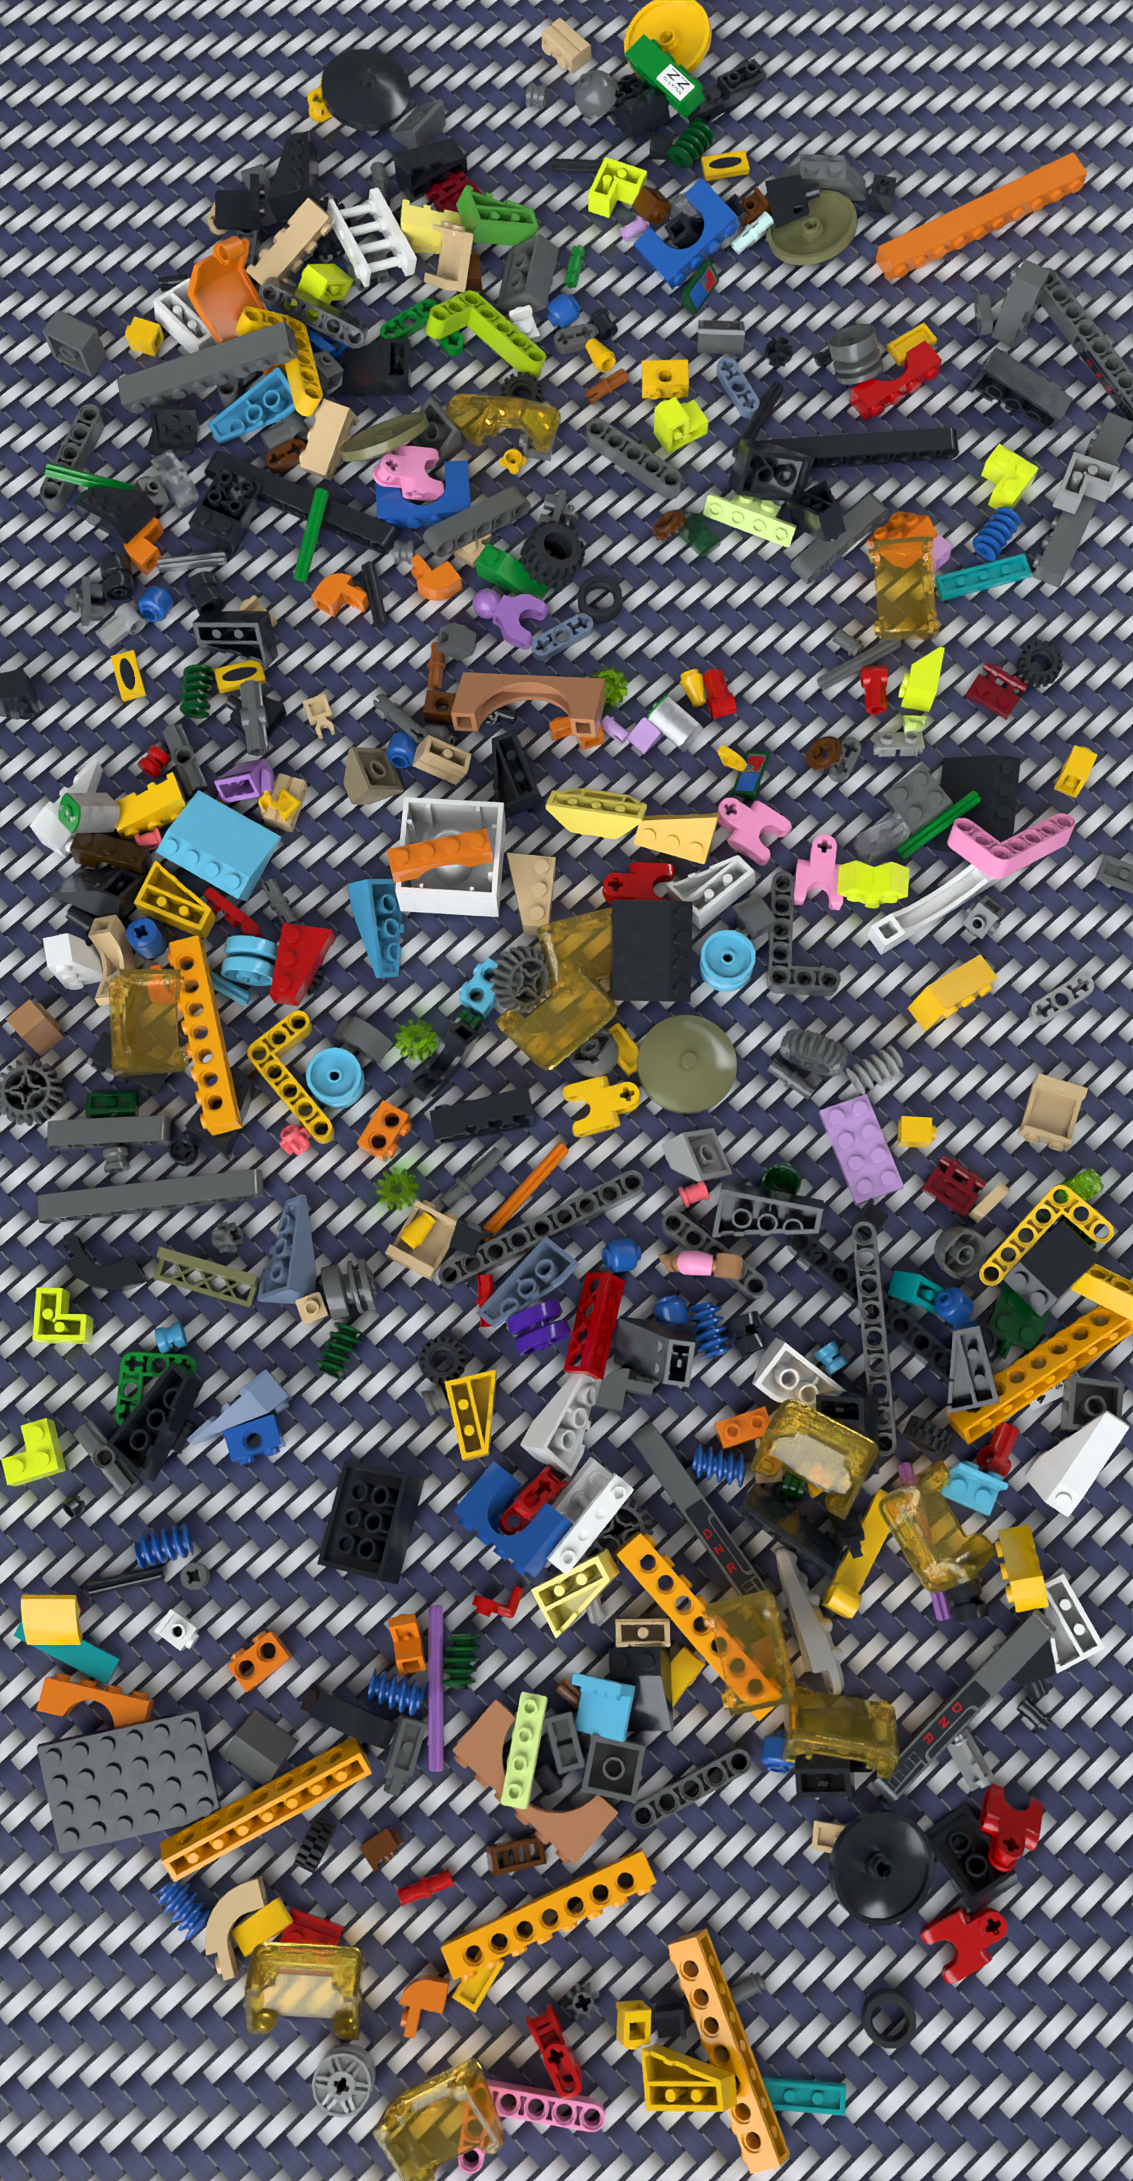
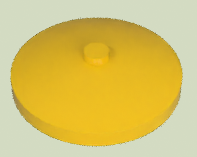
M654 0L643 7L631 21L625 35L624 50L626 52L645 34L650 40L655 39L661 46L664 53L668 51L674 58L675 63L678 66L680 64L683 65L690 74L701 64L709 50L712 37L711 24L705 10L695 0Z

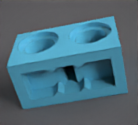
M488 957L484 963L480 962L473 971L474 977L470 982L466 981L459 991L460 1003L484 1019L487 1018L498 1002L493 998L495 993L490 990L494 983L485 979L487 974L494 973L491 969L497 968L498 964ZM474 993L484 995L480 1001L471 1000V996Z

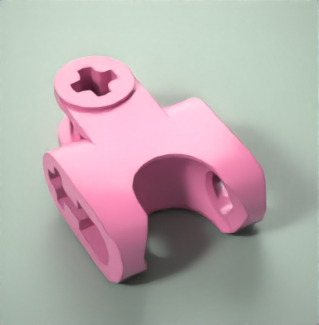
M403 446L396 450V455H384L380 464L373 470V478L379 485L401 488L402 495L406 499L437 501L444 493L442 481L432 479L425 471V469H432L439 461L438 451L433 448Z
M726 798L721 801L717 813H720L718 824L731 832L727 839L729 845L761 866L766 865L770 860V850L761 843L759 836L764 833H773L779 837H784L792 829L789 820L759 801H755L749 808L735 798Z
M827 834L817 836L813 841L809 860H797L794 880V905L802 906L806 893L813 888H820L829 897L828 907L832 910H840L843 896L837 894L839 866L842 864H835L837 843L832 836ZM821 847H825L826 853L822 852Z

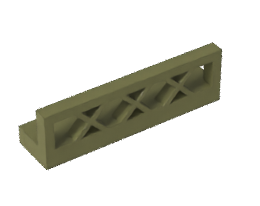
M159 1247L156 1257L160 1260L153 1277L154 1280L248 1308L252 1307L260 1283V1278L257 1275ZM166 1262L175 1264L179 1271V1274L171 1278L161 1276ZM180 1266L185 1267V1268H188V1269L182 1271V1269H181ZM194 1270L199 1271L203 1281L196 1285L189 1284L185 1275ZM204 1273L209 1274V1275H212V1276L209 1277V1278H206V1276H205ZM182 1277L184 1282L178 1281L177 1279ZM218 1277L223 1278L228 1288L220 1292L213 1291L209 1282ZM229 1281H233V1282H236V1283L233 1284V1285H230ZM206 1284L208 1289L201 1288V1286ZM242 1284L250 1286L251 1290L247 1301L238 1299L233 1289ZM230 1291L233 1297L225 1295V1293Z

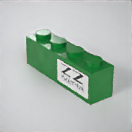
M644 34L624 53L630 67L645 82L664 93L666 101L682 117H688L705 100L701 91L703 86L695 77L692 79L683 65L680 64L678 66L668 51L664 53L655 39L650 40Z

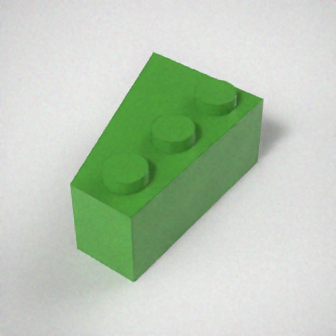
M468 185L465 186L456 204L462 225L466 227V232L474 234L473 242L516 246L535 236L539 228L533 209L506 200L505 203L493 199V194L487 192L485 195L473 191V187Z

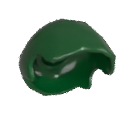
M776 1163L765 1171L762 1177L761 1188L797 1195L801 1186V1176L798 1170L791 1164Z

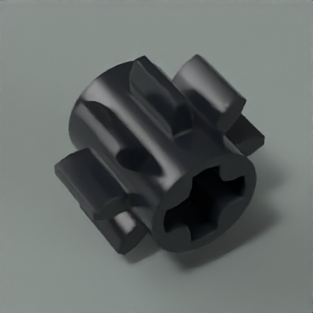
M773 337L772 341L768 342L765 347L764 357L770 360L769 365L776 368L778 365L785 367V364L792 359L793 346L788 344V339Z

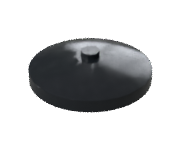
M369 49L349 50L334 57L324 69L321 80L323 102L335 119L350 128L361 131H379L389 128L402 119L409 107L411 88L405 71L395 60L381 52Z
M885 1809L863 1813L846 1825L834 1843L829 1861V1880L836 1900L852 1917L872 1926L892 1925L906 1919L915 1912L924 1901L930 1889L934 1873L932 1847L921 1827L905 1815Z

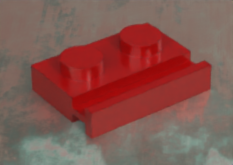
M292 1907L290 1916L293 1922L284 1929L278 1949L330 1968L344 1925Z

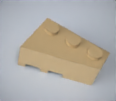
M323 399L322 404L318 405L316 409V421L314 427H311L308 432V444L306 449L301 452L299 462L301 463L300 467L305 472L331 481L342 459L339 448L351 438L348 434L352 425L357 426L360 420L350 408Z
M507 853L508 866L523 932L526 935L548 937L556 857Z

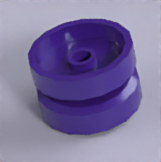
M558 1299L532 1306L506 1320L510 1334H523L515 1341L519 1356L549 1348L572 1334L567 1321H554L563 1312Z

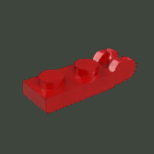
M210 887L203 893L207 900L206 905L215 913L222 912L226 916L224 919L234 928L240 926L244 936L262 937L259 925Z

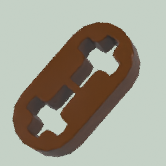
M293 439L270 451L265 459L268 470L273 474H281L301 464L299 462L301 453L297 454L293 450L297 448L298 451L302 452L306 449V444L300 439ZM277 459L278 462L280 461V464L273 463V460Z

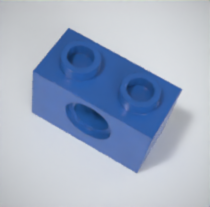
M274 1414L223 1431L231 1461L239 1462L240 1465L254 1462V1457L264 1454L265 1457L280 1453L279 1448L285 1447L277 1416ZM254 1434H259L261 1437V1443L257 1448H251L249 1445V1439Z

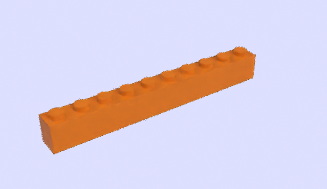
M1074 152L880 245L875 261L889 281L895 278H902L908 272L916 268L920 269L934 259H941L947 253L955 249L959 250L973 240H980L986 234L994 230L998 231L1012 221H1019L1025 215L1037 212L1051 202L1056 203L1064 196L1078 192L1083 187L1088 172Z

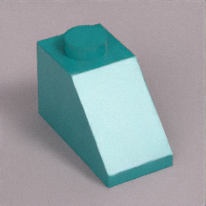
M895 1271L887 1295L903 1304L938 1315L934 1307L935 1300L944 1289L920 1274Z

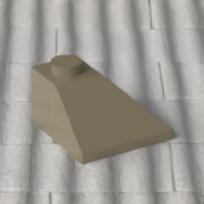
M351 747L349 749L343 784L351 804L370 805L404 791L395 766L387 758V749Z

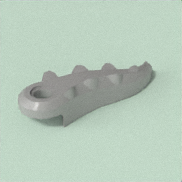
M784 1546L776 1548L775 1553L780 1581L796 1633L805 1672H821L830 1695H839L844 1688V1678L839 1663L843 1658V1650L835 1647L830 1634L833 1627L832 1622L829 1618L823 1617L818 1606L820 1597L817 1593L810 1592L807 1586L808 1578L806 1574L799 1571L796 1565V1554Z

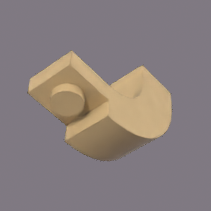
M117 915L95 918L88 935L97 948L102 962V979L95 1000L99 1006L115 1004L122 1001L124 992H129L133 989L135 979L133 950L127 940L126 930Z
M262 1875L246 1880L231 1889L216 1904L209 1917L205 1932L206 1955L217 1952L218 1956L215 1957V1965L218 1974H222L224 1981L235 1978L239 1973L231 1933L235 1922L241 1915L263 1908L268 1904Z

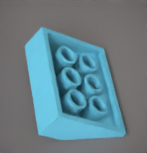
M198 790L169 827L156 853L233 897L248 901L282 837Z

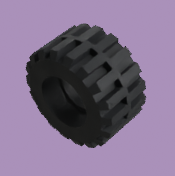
M545 521L541 522L540 525L534 527L520 551V555H522L520 561L521 564H524L523 570L530 574L528 576L530 579L537 580L539 585L543 583L548 588H551L552 585L555 588H559L561 585L564 586L571 581L584 561L585 550L582 549L584 546L583 541H579L580 536L578 533L574 534L570 526L568 528L565 527L562 522L558 524L555 521H549L548 524ZM546 550L555 553L559 559L550 556Z

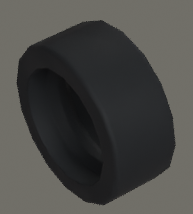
M594 575L580 585L578 609L580 613H586L592 617L593 623H607L615 619L620 613L622 589L614 579L605 575ZM595 589L608 590L613 594L614 602L607 609H593L586 603L587 594Z
M880 1989L871 1993L865 2000L861 2010V2022L866 2034L876 2045L885 2049H897L906 2045L913 2037L916 2029V2014L911 2003L902 1993L893 1989ZM884 2001L897 2003L905 2014L903 2029L893 2036L880 2034L872 2022L874 2009Z

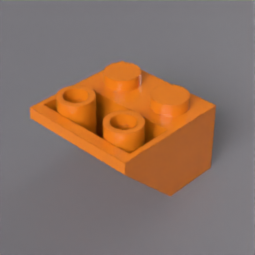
M899 511L894 513L885 525L876 529L873 533L874 535L867 540V543L892 566L907 569L924 554L923 548L938 535L929 516Z

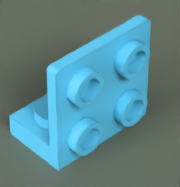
M966 1460L963 1463L958 1462L950 1465L939 1495L983 1515L990 1516L999 1491L1008 1488L1009 1484L1003 1482L1004 1477L988 1471V1474L978 1471V1465Z
M573 1673L571 1684L581 1686L580 1692H582L575 1729L616 1741H625L635 1686L590 1675Z

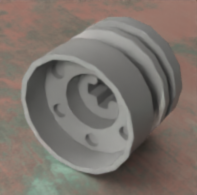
M352 2043L339 2044L327 2051L314 2072L312 2081L313 2097L320 2109L330 2116L342 2118L352 2116L363 2108L370 2097L376 2079L375 2063L369 2052L360 2045ZM342 2077L347 2079L344 2089L339 2087V2081Z

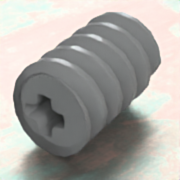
M889 1045L886 1051H878L877 1056L874 1054L870 1055L869 1061L862 1059L860 1065L855 1063L851 1066V1070L846 1068V1072L855 1089L864 1095V1086L874 1090V1081L882 1086L883 1076L888 1081L892 1080L891 1072L899 1077L901 1075L899 1068H903V1062L896 1049Z

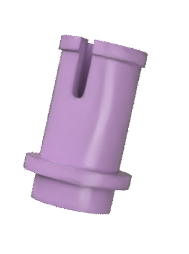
M638 215L636 220L621 227L620 234L624 241L627 242L638 234L645 233L650 228L649 222Z
M607 715L600 723L603 733L606 732L622 745L627 740L630 732L615 722L613 716L609 717Z

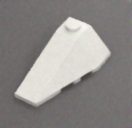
M94 758L75 776L73 785L70 788L64 787L59 792L60 798L55 803L49 801L30 825L42 844L64 858L71 853L70 846L76 833H70L59 821V804L65 793H96L103 769Z
M778 1338L774 1339L761 1356L752 1383L775 1401L815 1414L816 1394L830 1390L847 1392L787 1343Z
M574 1373L531 1423L520 1445L538 1461L550 1465L555 1470L571 1477L585 1449V1445H582L585 1430L590 1429L591 1421H588L591 1407L596 1405L602 1380L593 1379L585 1374Z
M1106 1410L1082 1426L1079 1431L1061 1440L1057 1446L1039 1455L1025 1474V1478L1045 1503L1066 1517H1069L1112 1455L1130 1425Z

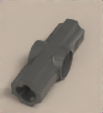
M247 680L240 684L242 701L240 713L243 730L246 735L247 752L249 755L263 756L269 752L266 729L268 728V716L263 702L262 685L260 681Z
M172 724L167 726L162 731V734L188 795L194 796L198 790L204 793L209 788L182 725ZM183 758H190L188 762L180 763Z
M93 1420L83 1424L73 1434L90 1455L94 1465L101 1469L121 1496L137 1486L140 1479L106 1445L109 1440ZM109 1450L112 1454V1460L109 1464L105 1465L102 1462V1455Z

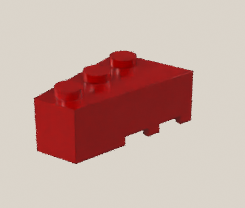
M283 923L270 989V996L274 1003L293 1006L300 1005L314 980L315 973L324 962L325 955L336 940L333 930Z

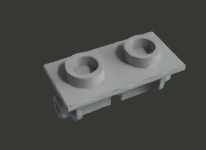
M883 732L873 734L875 741L873 754L878 755V757L895 756L896 749H900V756H918L925 749L922 732Z
M968 1729L962 1730L947 1746V1749L970 1790L974 1791L979 1787L984 1788L990 1784L989 1781L995 1777Z

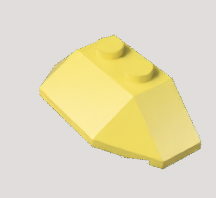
M584 788L567 789L561 792L559 790L552 791L546 803V810L569 832L599 836L607 839H618L639 825L647 809V804L641 803L630 795Z

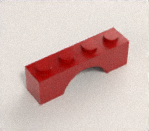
M924 340L906 353L903 365L905 373L900 378L893 381H880L871 378L861 382L851 389L849 402L865 421L872 417H878L885 408L891 404L896 405L903 396L909 392L914 393L927 380L932 381L940 372L942 359Z

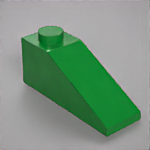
M489 543L486 544L476 560L477 576L517 596L529 594L542 601L549 590L545 584L539 585L537 580L530 579L528 577L530 574L523 570L524 565Z

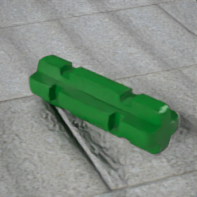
M579 244L572 247L564 284L570 289L575 288L578 284L579 278L577 277L580 275L585 249Z

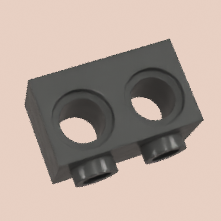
M567 1710L545 1716L544 1724L556 1772L562 1774L585 1767L571 1711Z

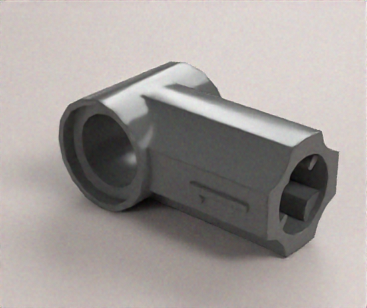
M293 411L285 419H282L281 423L260 434L268 451H272L293 439L305 441L309 428L297 411Z

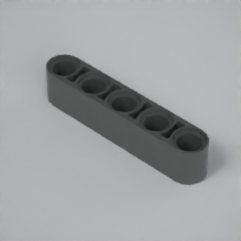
M86 404L81 407L53 464L80 471L84 470L105 427L104 420L97 406ZM45 477L40 487V496L47 509L51 512L63 510L76 484Z
M593 418L588 421L586 425V442L592 449L664 498L674 499L679 496L682 476L677 469L603 419Z
M514 486L509 487L431 526L425 531L423 540L437 557H444L522 518L529 512L531 503L518 488Z
M873 494L867 495L842 517L846 532L840 534L838 539L831 542H825L819 538L816 539L794 559L790 568L807 584L811 583L886 517L889 509Z
M168 1116L53 1120L47 1124V1148L55 1150L152 1146L171 1143V1117Z
M669 1211L664 1215L661 1225L663 1233L684 1250L707 1253L709 1250L714 1249L719 1253L734 1254L680 1212ZM669 1219H676L679 1221L680 1227L676 1230H671L667 1227L666 1222ZM696 1234L701 1241L698 1245H690L687 1242V1236ZM744 1261L740 1279L722 1278L751 1300L760 1299L766 1292L768 1284L763 1275ZM750 1281H758L762 1286V1290L754 1293L750 1291L748 1283Z
M732 1748L644 1797L631 1808L632 1822L640 1829L649 1828L749 1771L752 1762L750 1755L742 1748ZM737 1753L743 1754L746 1759L745 1765L739 1769L734 1768L731 1764L732 1757ZM712 1767H718L722 1771L721 1779L716 1782L710 1781L707 1777V1773ZM689 1780H694L698 1783V1790L693 1795H687L683 1791L684 1784ZM663 1794H671L674 1797V1804L671 1808L666 1809L660 1806L659 1799ZM641 1807H646L651 1812L650 1818L645 1822H640L635 1818L636 1811Z

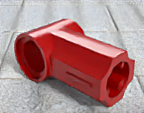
M887 666L861 667V687L864 688L866 713L871 715H877L887 710Z
M717 668L708 670L702 676L712 719L736 714L735 699L732 692L729 693L723 671Z
M1005 1422L998 1424L989 1445L983 1447L978 1452L976 1457L977 1464L986 1472L991 1471L1005 1477L1011 1470V1461L1008 1457L1019 1430Z

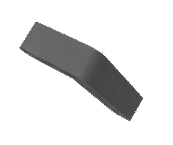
M780 871L774 875L770 887L769 909L775 917L776 923L774 929L768 931L767 987L776 994L831 996L835 994L841 981V976L837 970L823 967L791 966L794 878L789 872ZM778 882H784L787 884L788 888L780 889L777 887L776 884ZM782 905L786 907L787 911L781 913L775 907ZM780 928L785 930L787 934L785 936H778L774 930ZM775 952H782L786 958L778 960L773 954ZM776 975L782 976L785 982L778 984L774 982L772 977ZM806 977L810 983L802 985L798 982L797 978ZM829 978L833 980L834 985L826 986L822 980Z

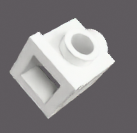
M170 1609L154 1632L162 1636L178 1650L183 1651L186 1647L191 1649L199 1638L197 1632L200 1630V1627L177 1609ZM177 1626L182 1628V1634L179 1637L174 1635V1629Z

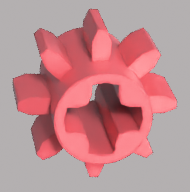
M290 1124L282 1130L280 1137L283 1140L279 1144L289 1155L293 1152L296 1155H300L309 1148L311 1143L308 1139L312 1135L302 1124H299L298 1127L295 1124Z

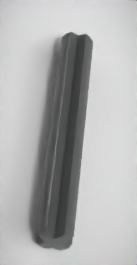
M894 635L817 678L819 688L826 690L861 670L862 666H869L898 650L902 646L900 638Z

